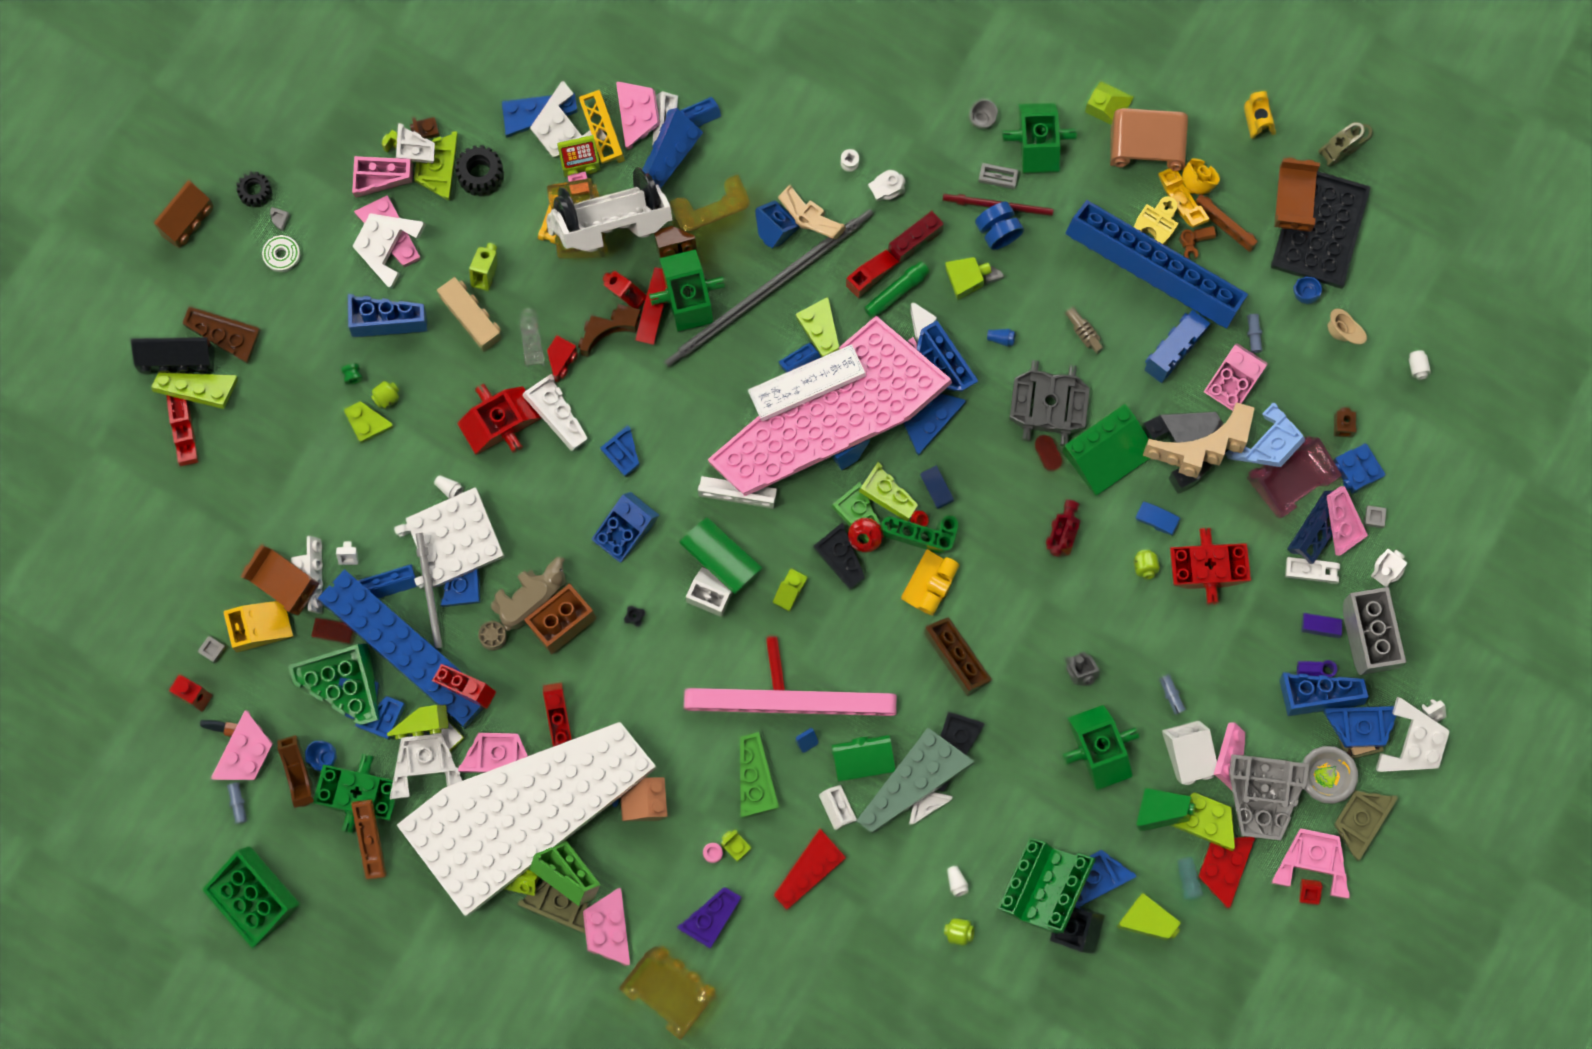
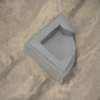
M271 207L270 215L273 224L279 230L284 231L290 216L289 212Z
M990 266L992 273L983 276L985 284L1004 278L1002 272Z

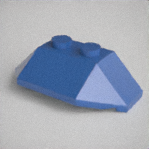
M937 320L921 329L916 350L951 379L952 384L946 389L964 391L978 383L977 378Z

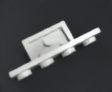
M307 536V555L292 557L291 563L320 583L308 601V611L322 614L323 604L318 599L322 594L323 587L322 541L320 538Z

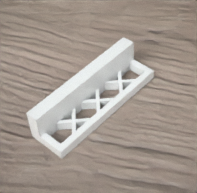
M701 476V482L698 487V496L772 509H774L777 492L776 488L765 487L744 496L728 480Z

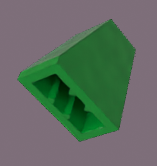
M1145 788L1136 826L1139 831H1147L1188 822L1191 815L1195 813L1196 804H1194L1191 796Z

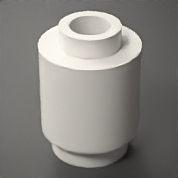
M1420 350L1410 353L1408 360L1412 377L1417 378V380L1428 378L1431 369L1425 352Z

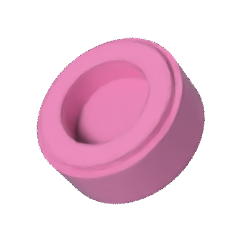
M709 843L703 849V857L709 863H717L723 856L722 848L717 843Z

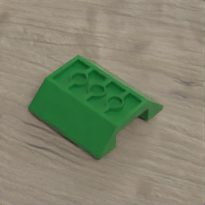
M1030 837L998 909L1024 923L1055 934L1063 933L1096 859L1080 853L1073 855L1052 848L1044 841Z

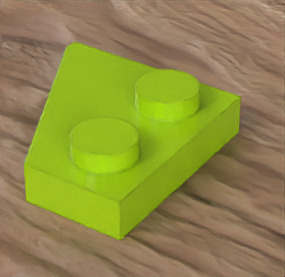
M361 401L343 409L361 444L394 428L391 422Z

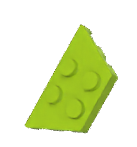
M457 131L451 132V135L443 138L441 136L432 140L435 143L434 162H416L415 182L446 200H450L458 139Z
M1195 792L1192 793L1190 796L1194 804H1196L1194 815H1191L1188 822L1170 826L1234 851L1231 807Z

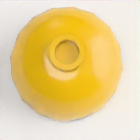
M1192 158L1183 169L1182 180L1188 192L1205 195L1218 185L1220 177L1212 166L1208 168L1204 165L1205 161L1197 158Z

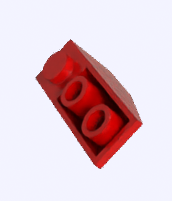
M886 249L846 278V287L859 299L891 271L899 261Z
M444 664L440 665L432 679L438 685L486 709L496 694V691L486 683Z
M562 682L543 685V696L552 745L554 747L572 740Z

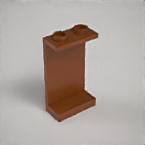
M1293 157L1283 158L1279 167L1274 227L1312 231L1315 226L1313 211L1316 176L1320 163L1313 160L1301 161Z
M263 544L255 551L253 558L245 566L240 576L255 584L285 606V610L297 616L300 615L320 584L272 548Z

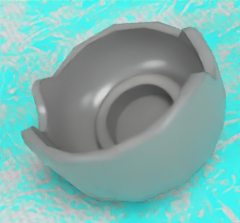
M980 99L970 109V122L978 129H987L995 123L998 109L995 103L989 99Z

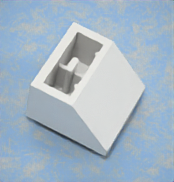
M702 567L686 595V602L722 617L733 592L708 569Z

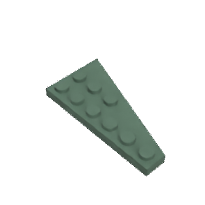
M927 728L856 820L857 823L874 834L890 823L893 818L902 812L904 813L909 807L932 794L951 778L958 776L967 767H971L975 764V761Z

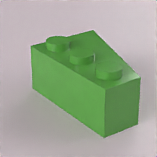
M567 841L535 854L529 870L578 906L593 900L600 887V883Z

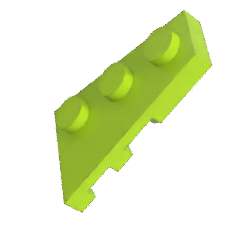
M877 462L859 492L901 519L908 521L918 504L903 488L898 487L893 481L894 478L890 474L887 475L882 469L883 466Z

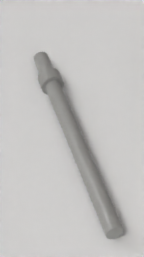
M423 532L416 533L418 547L416 552L417 557L420 558L435 648H440L443 646L427 555H429L428 547H425Z

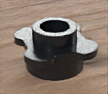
M633 605L629 606L624 622L640 627L642 625L641 620L646 614L645 610Z

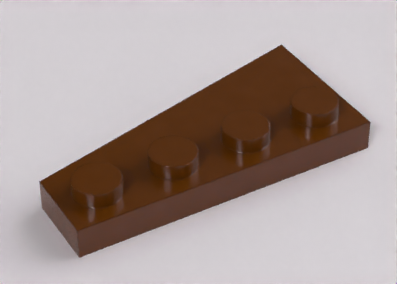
M190 306L182 322L188 329L202 337H207L211 343L246 364L250 360L261 332L258 327Z

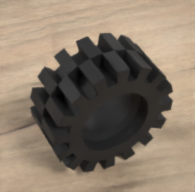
M249 171L250 175L244 173V178L240 177V183H236L238 196L242 203L248 207L252 205L253 208H256L257 204L261 207L262 202L266 204V199L270 200L272 187L264 174H259L257 171H255V174ZM252 184H259L261 186V191L256 195L247 193L248 187Z

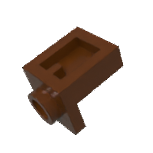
M416 117L412 118L413 124H410L412 132L415 131L424 139L439 136L435 117L418 121Z

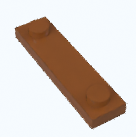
M1202 194L1198 196L1195 201L1196 204L1203 208L1212 222L1248 252L1255 248L1258 241L1252 233L1246 232L1217 208L1210 198L1204 197Z
M371 799L352 802L351 806L365 878L367 880L386 877L373 801Z

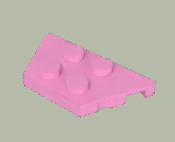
M616 82L625 147L629 150L633 148L632 145L637 140L645 138L650 131L660 125L656 94L653 88Z
M244 711L211 779H256L273 743L264 734L260 725L254 721L249 711Z
M478 733L458 771L485 773L528 757L518 734Z
M618 888L583 911L587 951L600 954L606 959L628 966L630 965L622 892L621 888Z

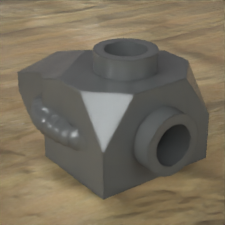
M1080 652L1073 657H1065L1066 669L1073 684L1082 687L1089 686L1098 678L1100 670L1093 658L1085 652Z

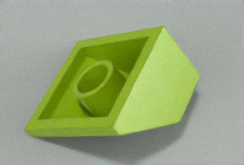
M1101 81L1093 91L1086 105L1085 113L1111 125L1114 112L1122 108L1128 109L1134 97Z

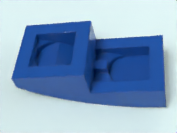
M1144 501L1135 517L1137 521L1153 526L1155 530L1172 536L1181 520L1178 516Z

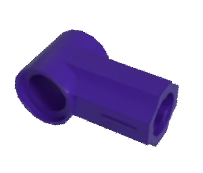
M1325 660L1324 662H1297V675L1308 674V676L1318 677L1322 675L1333 678L1337 673V665L1331 660ZM1323 667H1329L1332 674H1325Z

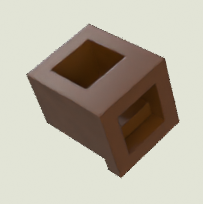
M1342 407L1334 414V436L1353 438L1357 430L1356 412L1351 411V408Z

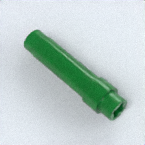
M922 261L915 266L912 265L900 278L864 307L865 312L872 319L881 314L912 287H916L921 283L924 277L930 273L929 268Z

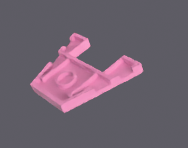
M1300 828L1271 884L1290 887L1293 867L1333 875L1330 896L1349 899L1350 895L1347 889V877L1344 871L1340 836Z

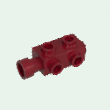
M1066 499L1063 506V514H1057L1056 519L1051 523L1052 532L1046 539V549L1050 551L1052 556H1070L1081 520L1074 516L1080 506L1074 500Z

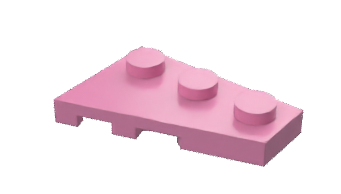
M1340 486L1327 495L1335 555L1339 556L1368 536L1345 486Z
M1235 722L1228 723L1214 775L1231 790L1232 786L1229 777L1231 754L1244 755L1245 731Z

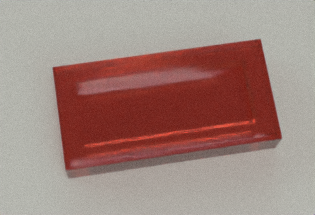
M315 618L311 637L350 644L353 631L343 622Z

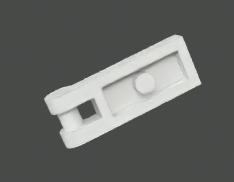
M1287 557L1285 577L1338 584L1340 564L1315 560L1313 564H1309L1306 559ZM1326 569L1330 570V575L1325 574Z

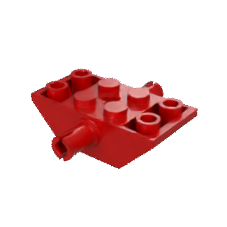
M481 384L483 392L479 386L475 389V392H477L482 402L472 407L457 422V425L475 455L502 440L506 441L512 453L517 452L516 447L520 451L523 446L520 444L515 433L542 419V417L522 396L526 391L523 386L505 389L492 396L486 384Z
M1201 528L1199 529L1200 546L1170 547L1173 586L1186 589L1205 588L1206 604L1211 605L1213 603V605L1219 604L1217 588L1230 587L1251 581L1247 543L1212 544L1211 528H1207V530ZM1209 564L1212 567V569H1209V567L1205 565Z

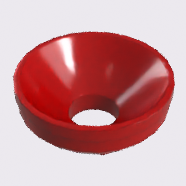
M860 518L855 520L850 526L848 538L856 550L872 552L882 543L883 532L881 526L875 520ZM866 534L869 541L861 543L858 535Z

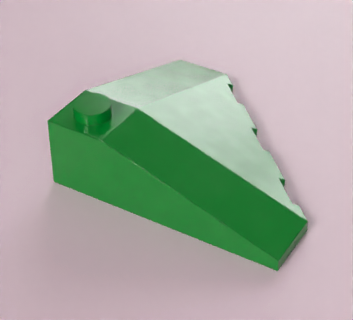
M367 643L356 644L288 665L294 685L299 688L302 686L311 691L310 695L318 700H326L333 705L332 708L343 715L347 713L354 717V722L363 725L379 720L373 665ZM340 678L349 679L344 682L343 687L339 685Z

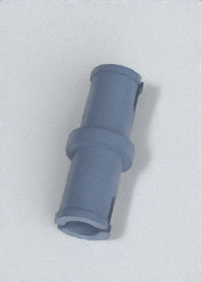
M1259 314L1247 315L1249 327L1247 336L1250 337V352L1260 353L1263 349Z
M1168 674L1163 676V678H1159L1166 694L1165 699L1169 700L1174 715L1185 711L1186 708L1179 696L1180 691L1179 689L1176 690L1171 675Z
M239 782L227 785L231 801L229 805L233 810L235 824L248 821L244 808L245 799H242Z

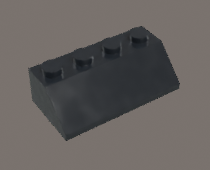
M207 337L131 338L130 340L134 367L141 374H151V372L188 374L189 371L205 374L208 371H214L215 349Z

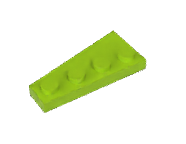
M158 373L151 389L152 392L224 409L238 378L237 375Z

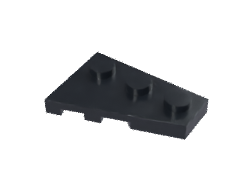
M843 522L813 546V549L849 590H852L865 579L859 561L849 542Z

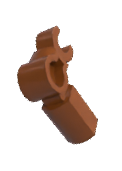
M1214 226L1195 229L1194 232L1189 229L1184 230L1179 237L1182 247L1185 248L1183 256L1189 259L1188 253H1193L1194 258L1197 259L1198 251L1194 248V241L1200 242L1215 239Z

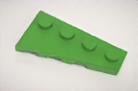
M759 732L740 737L741 818L779 809Z

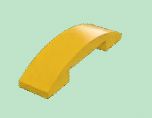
M1169 168L1158 173L1168 197L1176 200L1177 212L1189 226L1194 228L1210 220L1203 208L1196 204L1190 193L1186 190L1182 176L1178 171H1173Z

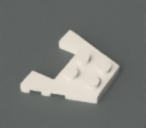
M564 81L560 83L530 127L552 158L559 156L557 143L592 135L589 130L582 136L559 107L573 96V92ZM600 130L597 139L604 141L606 135Z
M370 213L353 247L382 281L393 289L400 273L389 268L385 263L402 231L419 239L426 223Z
M1397 697L1392 714L1411 719V723L1400 758L1380 753L1376 770L1384 772L1439 768L1450 731L1402 698Z
M442 734L401 738L390 800L410 797L407 780L409 776L445 773L447 787L462 781L459 775L460 772L451 758L452 755Z

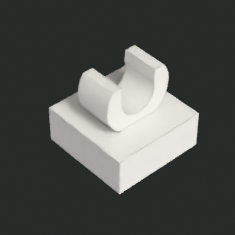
M344 541L343 547H337L336 550L339 565H358L359 557L356 547H352V541Z
M1433 699L1430 700L1431 706L1426 707L1424 704L1422 705L1423 713L1434 721L1438 722L1446 717L1445 704L1441 700L1438 702Z

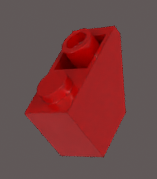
M556 335L547 349L554 380L559 382L561 378L563 379L566 376L569 364L575 362L578 353L576 345Z

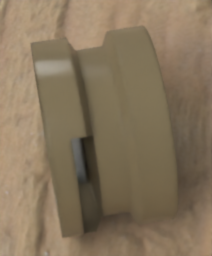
M488 621L479 629V640L487 650L496 651L505 645L507 634L499 622Z

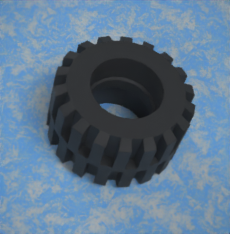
M474 145L473 149L466 148V153L461 152L460 158L456 160L455 170L459 184L462 188L464 187V191L470 192L473 196L478 194L479 197H483L485 193L487 196L491 195L490 191H497L496 186L500 187L502 184L501 180L504 179V171L501 159L496 151L493 152L490 147L485 149L484 145H480V148ZM477 165H485L490 168L489 172L482 177H474L469 174L471 169Z

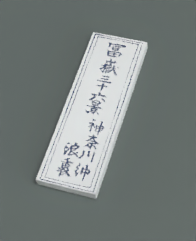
M851 344L755 386L748 391L763 422L865 377L866 373Z

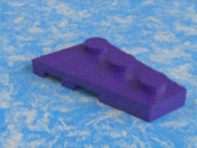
M724 887L701 908L690 915L688 919L677 926L676 929L711 949L742 897Z

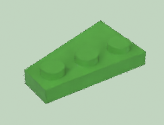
M861 482L832 504V508L849 526L860 518H870L880 524L877 515L874 514L870 506L868 497L859 492L862 487ZM866 534L858 535L865 543L869 541Z

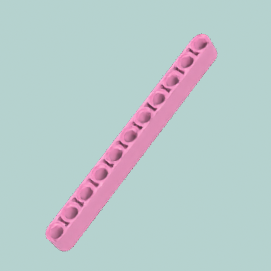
M688 688L684 690V710L894 716L897 715V695L891 693Z

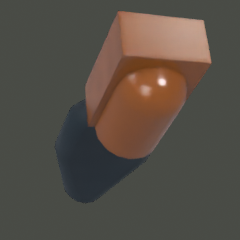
M201 720L200 727L224 732V736L232 737L238 725L214 720Z

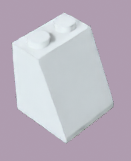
M1195 721L1162 730L1176 778L1181 784L1190 785L1195 783V780H1208L1214 777L1217 760L1208 727L1200 721Z

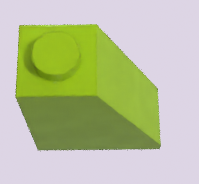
M1142 893L1118 923L1117 927L1122 930L1167 941L1170 937L1174 939L1179 933L1180 929L1178 926L1181 922Z

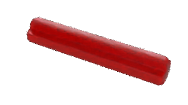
M770 636L766 638L773 690L785 691L777 636Z

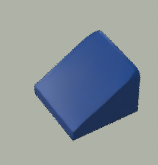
M813 728L798 735L795 739L802 753L819 744Z

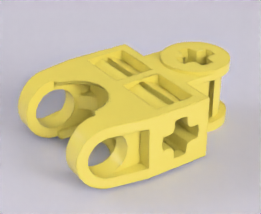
M1164 197L1155 209L1146 204L1138 216L1134 228L1143 233H1150L1156 241L1165 245L1178 226V223L1172 220L1177 210L1176 200L1172 197Z

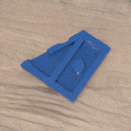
M629 425L600 447V450L624 477L639 467Z
M386 696L377 706L379 720L363 725L356 723L355 726L391 740L392 736H387V733L397 726L406 704Z

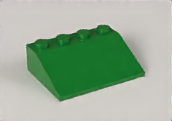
M1123 404L1068 442L1062 450V453L1095 496H1098L1151 459L1143 456L1149 439L1137 418L1126 404Z
M251 846L237 850L202 889L252 949L288 919L301 905Z

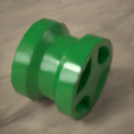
M348 364L341 368V373L345 376L344 383L346 385L357 384L363 380L362 375L359 374V364Z

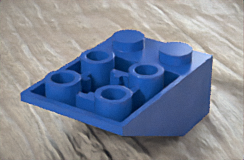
M632 492L625 493L618 500L591 540L621 563L648 533L660 515Z

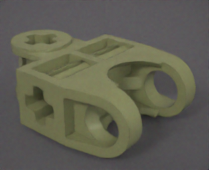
M1354 122L1332 137L1329 143L1318 150V153L1323 155L1327 161V166L1331 167L1340 162L1346 155L1350 156L1368 142L1373 136V129L1368 124ZM1365 127H1367L1369 129V135L1365 138H1362L1366 132Z

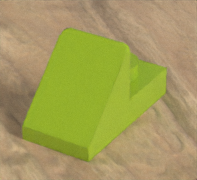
M790 568L786 578L778 588L773 603L790 612L808 577Z

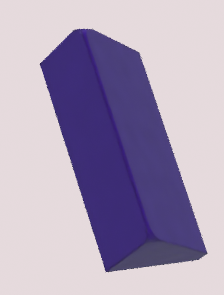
M1303 613L1301 632L1340 638L1342 636V619Z

